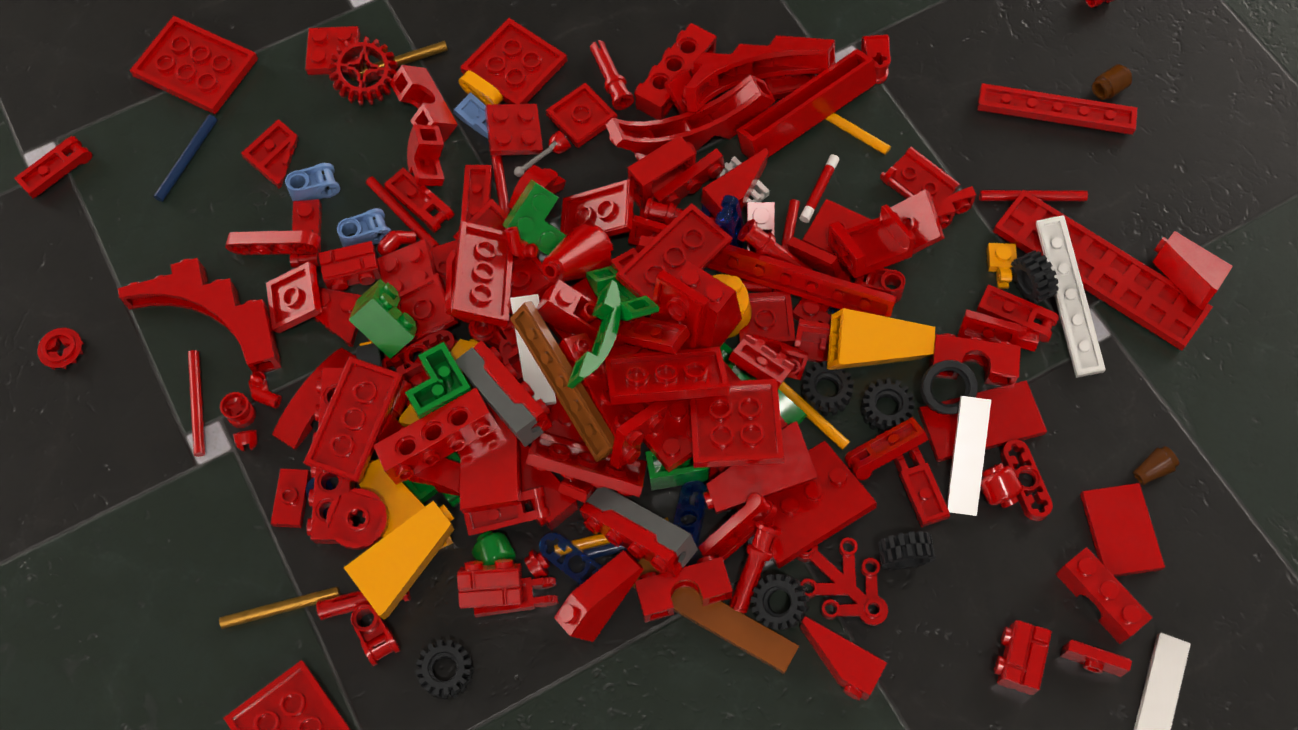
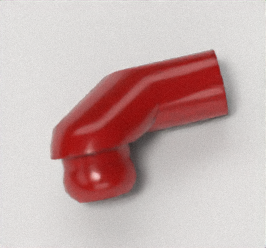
M389 231L378 243L377 250L379 254L384 256L394 252L401 244H413L416 242V233L414 231Z
M253 372L249 380L252 399L277 409L282 397L269 391L266 375L263 372Z

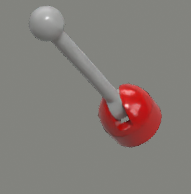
M560 130L554 133L549 139V147L522 167H516L514 174L517 177H521L525 170L550 152L561 154L571 148L565 135Z

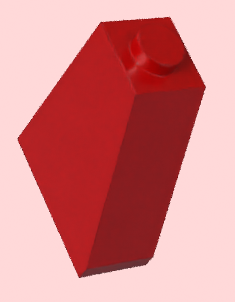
M1176 231L1173 232L1169 239L1163 237L1154 249L1158 255L1153 260V263L1201 310L1205 308L1218 291L1233 267Z

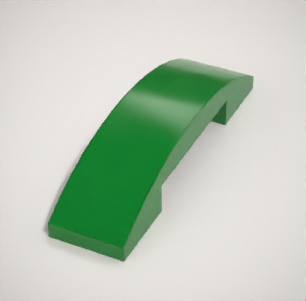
M608 266L586 272V278L597 298L600 291L612 280L617 282L621 300V320L628 321L659 312V306L648 296L637 298L615 279L618 271L613 267Z
M613 280L599 293L592 315L602 321L591 353L587 351L575 362L567 385L571 389L584 381L603 363L615 342L620 324L621 300L617 282Z

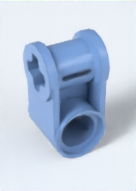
M320 163L313 167L289 173L285 179V184L293 201L329 198L338 194L340 185L335 181L333 175L335 173L334 166L330 163Z
M375 208L341 220L337 226V233L342 246L346 247L372 241L374 245L378 244L391 231L385 223L384 211Z

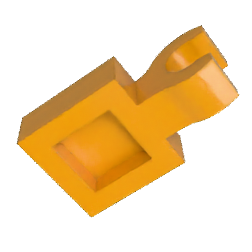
M988 243L986 248L988 272H996L997 288L1008 289L1009 282H1012L1011 263L1014 259H1017L1016 244Z

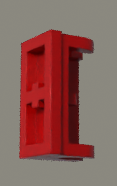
M799 319L794 347L809 354L807 361L822 363V361L828 362L831 324Z

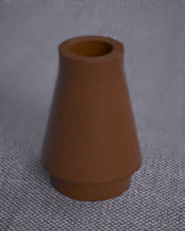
M1167 446L1161 449L1156 448L1133 471V475L1141 485H1145L1150 481L1175 472V467L1180 462L1175 453Z

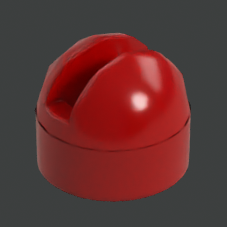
M256 430L233 434L234 443L241 451L245 452L246 444H249L250 450H253L258 443Z

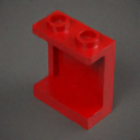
M887 204L881 206L880 217L845 230L839 221L829 224L828 245L854 278L908 259L913 255L914 233L912 230L907 229L900 220L899 215L893 212Z

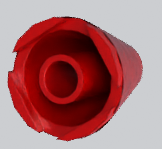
M582 223L575 226L543 260L542 270L545 277L553 283L558 279L563 282L586 278V272L610 266L613 245L608 235L596 225L590 226L586 225L587 223Z

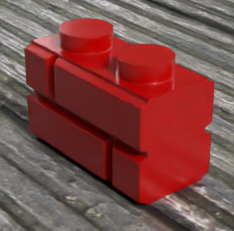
M372 241L318 253L322 277L328 289L344 291L351 285L359 283L361 285H370L375 280L381 279L377 261L378 256Z
M499 559L495 561V565L483 566L482 561H469L464 563L465 567L459 568L457 582L460 609L521 605L523 600L521 563L513 564V559Z
M1015 620L1010 625V628L1005 627L1001 637V644L1005 645L1003 657L998 656L994 668V674L999 675L997 684L1029 695L1037 693L1041 685L1052 631L1020 620Z

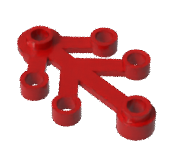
M844 538L839 545V552L842 555L843 573L818 551V545L814 546L811 551L797 557L801 562L811 561L834 582L816 583L812 579H804L800 585L810 584L814 589L812 593L805 592L809 599L814 596H849L856 603L839 605L835 600H826L821 607V614L824 618L832 620L836 617H860L864 623L872 626L884 622L888 615V606L878 596L877 574L880 570V564L874 558H867L862 563L861 572L865 576V595L856 586L854 555L858 549V544L853 538ZM845 543L851 544L853 551H845L843 545ZM869 563L873 564L876 568V571H867L865 565ZM827 605L834 606L836 613L828 614L825 607ZM868 606H877L879 612L871 614L868 611Z

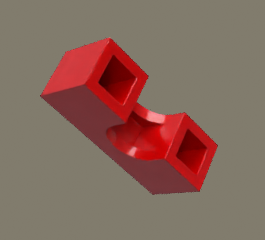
M401 65L392 81H390V85L400 102H407L418 108V111L410 120L412 125L439 126L443 142H445L458 124L426 68Z
M949 333L936 334L934 354L930 355L929 368L933 364L945 360H955L961 363L968 361L976 362L985 372L984 384L1006 386L1016 383L1019 378L1021 346L1012 345V343L1007 341L989 342L978 337L967 339L956 337ZM943 371L936 377L957 380L959 374L954 371Z
M1087 547L1056 573L1057 577L1076 597L1084 595L1097 606L1101 613V619L1098 621L1119 644L1130 638L1153 618Z
M714 556L700 558L697 560V564L685 565L676 577L668 572L658 575L656 572H649L639 577L640 580L635 582V589L645 623L674 615V606L671 598L674 592L680 588L689 587L694 589L699 594L703 606L731 599L733 593L723 558H714Z

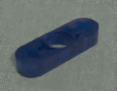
M697 480L686 482L682 486L673 522L674 525L692 535L696 547H698L707 505L703 493L707 492V488L702 482ZM693 492H698L699 495H696L694 501L695 506L691 505L690 496L693 495ZM685 515H693L697 520L691 525H685L681 522V518Z
M560 533L546 534L540 541L539 549L541 554L580 585L585 582L582 577L589 572L591 564L596 567V570L592 572L593 574L603 567ZM557 538L560 541L558 547L564 552L567 551L568 547L572 549V552L565 556L563 564L558 560L562 557L560 553L554 551L550 554L547 551L549 549L548 540L554 541ZM575 555L581 556L585 560V568L580 573L573 572L569 567V560Z

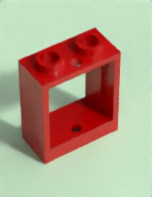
M679 135L627 167L628 179L634 183L633 201L639 208H645L648 197L653 198V201H655L654 193L695 164L697 153L694 146L690 142H686Z

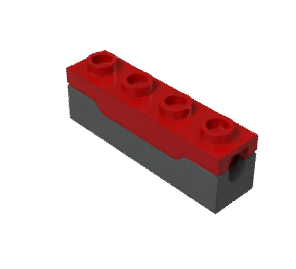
M481 340L474 348L472 347L457 358L455 362L464 377L474 388L477 387L488 405L526 447L543 434L544 431L553 426L547 416L551 411L541 399L534 400L532 396L535 393L525 381L518 382L517 378L519 375L509 363L505 366L502 364L501 361L504 359L494 346L489 349Z
M597 488L587 502L579 509L585 520L583 524L593 534L599 532L612 545L616 547L621 545L627 548L633 557L638 560L644 558L660 573L666 571L676 577L698 550L689 532L609 488Z

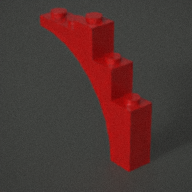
M776 35L768 46L739 44L731 54L702 52L696 61L693 62L691 68L693 77L683 90V98L687 102V111L697 112L706 102L718 94L737 86L749 75L764 79L792 74H820L835 64V40Z
M749 75L725 94L703 105L697 112L688 111L677 116L644 122L612 118L605 125L610 133L609 138L611 142L618 148L621 147L634 152L637 160H640L679 135L686 142H690L696 151L715 135L730 140L737 134L738 128L761 114L775 102V99L764 80Z
M198 258L183 259L179 263L171 264L172 274L159 275L151 280L133 282L125 287L118 288L119 298L129 310L147 306H175L192 309L210 316L225 326L236 337L241 345L246 364L252 372L260 371L265 373L282 368L275 333L271 328L270 312L263 299L249 300L240 305L238 290L230 278L217 279L208 284L206 270Z

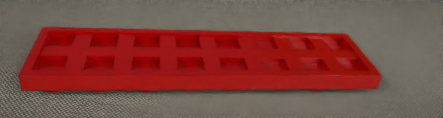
M1023 190L995 225L993 232L1011 244H1016V247L1026 253L1036 250V252H1041L1043 256L1036 222L1064 214ZM1064 215L1084 290L1182 351L1213 306L1207 304L1201 310L1171 280Z

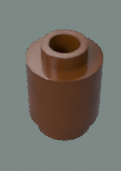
M1116 64L1096 77L1095 82L1092 84L1094 94L1101 100L1111 99L1132 84L1131 71L1121 64Z

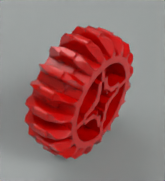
M355 36L354 44H350L348 40H345L346 48L337 46L336 50L339 55L332 54L331 56L334 63L329 64V70L332 71L329 74V78L331 81H334L333 88L340 90L339 94L342 98L348 96L350 103H353L358 98V103L361 106L364 104L365 99H368L369 104L373 105V98L375 97L382 102V93L390 96L391 90L389 87H392L390 81H392V78L397 73L395 69L398 68V63L393 60L395 58L394 53L387 52L388 46L386 44L379 47V40L377 39L370 43L367 36H365L363 42H360L359 38ZM369 55L379 59L385 68L371 63ZM359 56L356 61L349 62L352 58ZM365 63H366V67H367L368 70H365V73L363 74V79H362L360 72L363 71V68H365ZM343 74L357 79L358 87L348 83L344 79ZM379 80L376 84L368 87L371 81Z

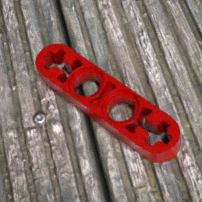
M304 230L230 232L225 248L239 255L315 254L318 252L321 237L316 233Z

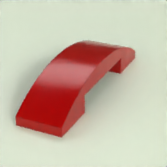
M341 347L322 362L296 392L280 417L272 435L296 450L313 429L311 423L315 419V406L320 404V394L317 393V378L322 377V368H345L349 356L357 359L355 355Z

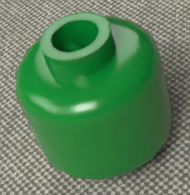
M492 531L482 533L477 538V542L472 549L474 559L482 561L483 566L495 565V561L499 559H513L514 562L516 558V553L504 533L500 532L492 533Z

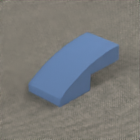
M470 92L454 109L453 114L472 129L488 138L485 115L486 105Z

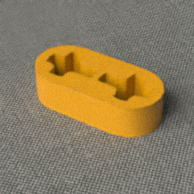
M467 71L458 80L461 88L467 94L471 92L485 105L500 104L503 101L501 93L493 85L472 71Z

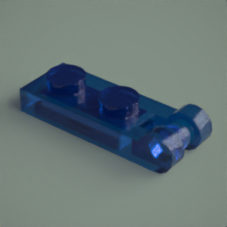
M725 195L721 202L722 211L718 212L715 222L733 238L730 245L742 248L744 242L738 239V234L744 226L740 203L736 197Z

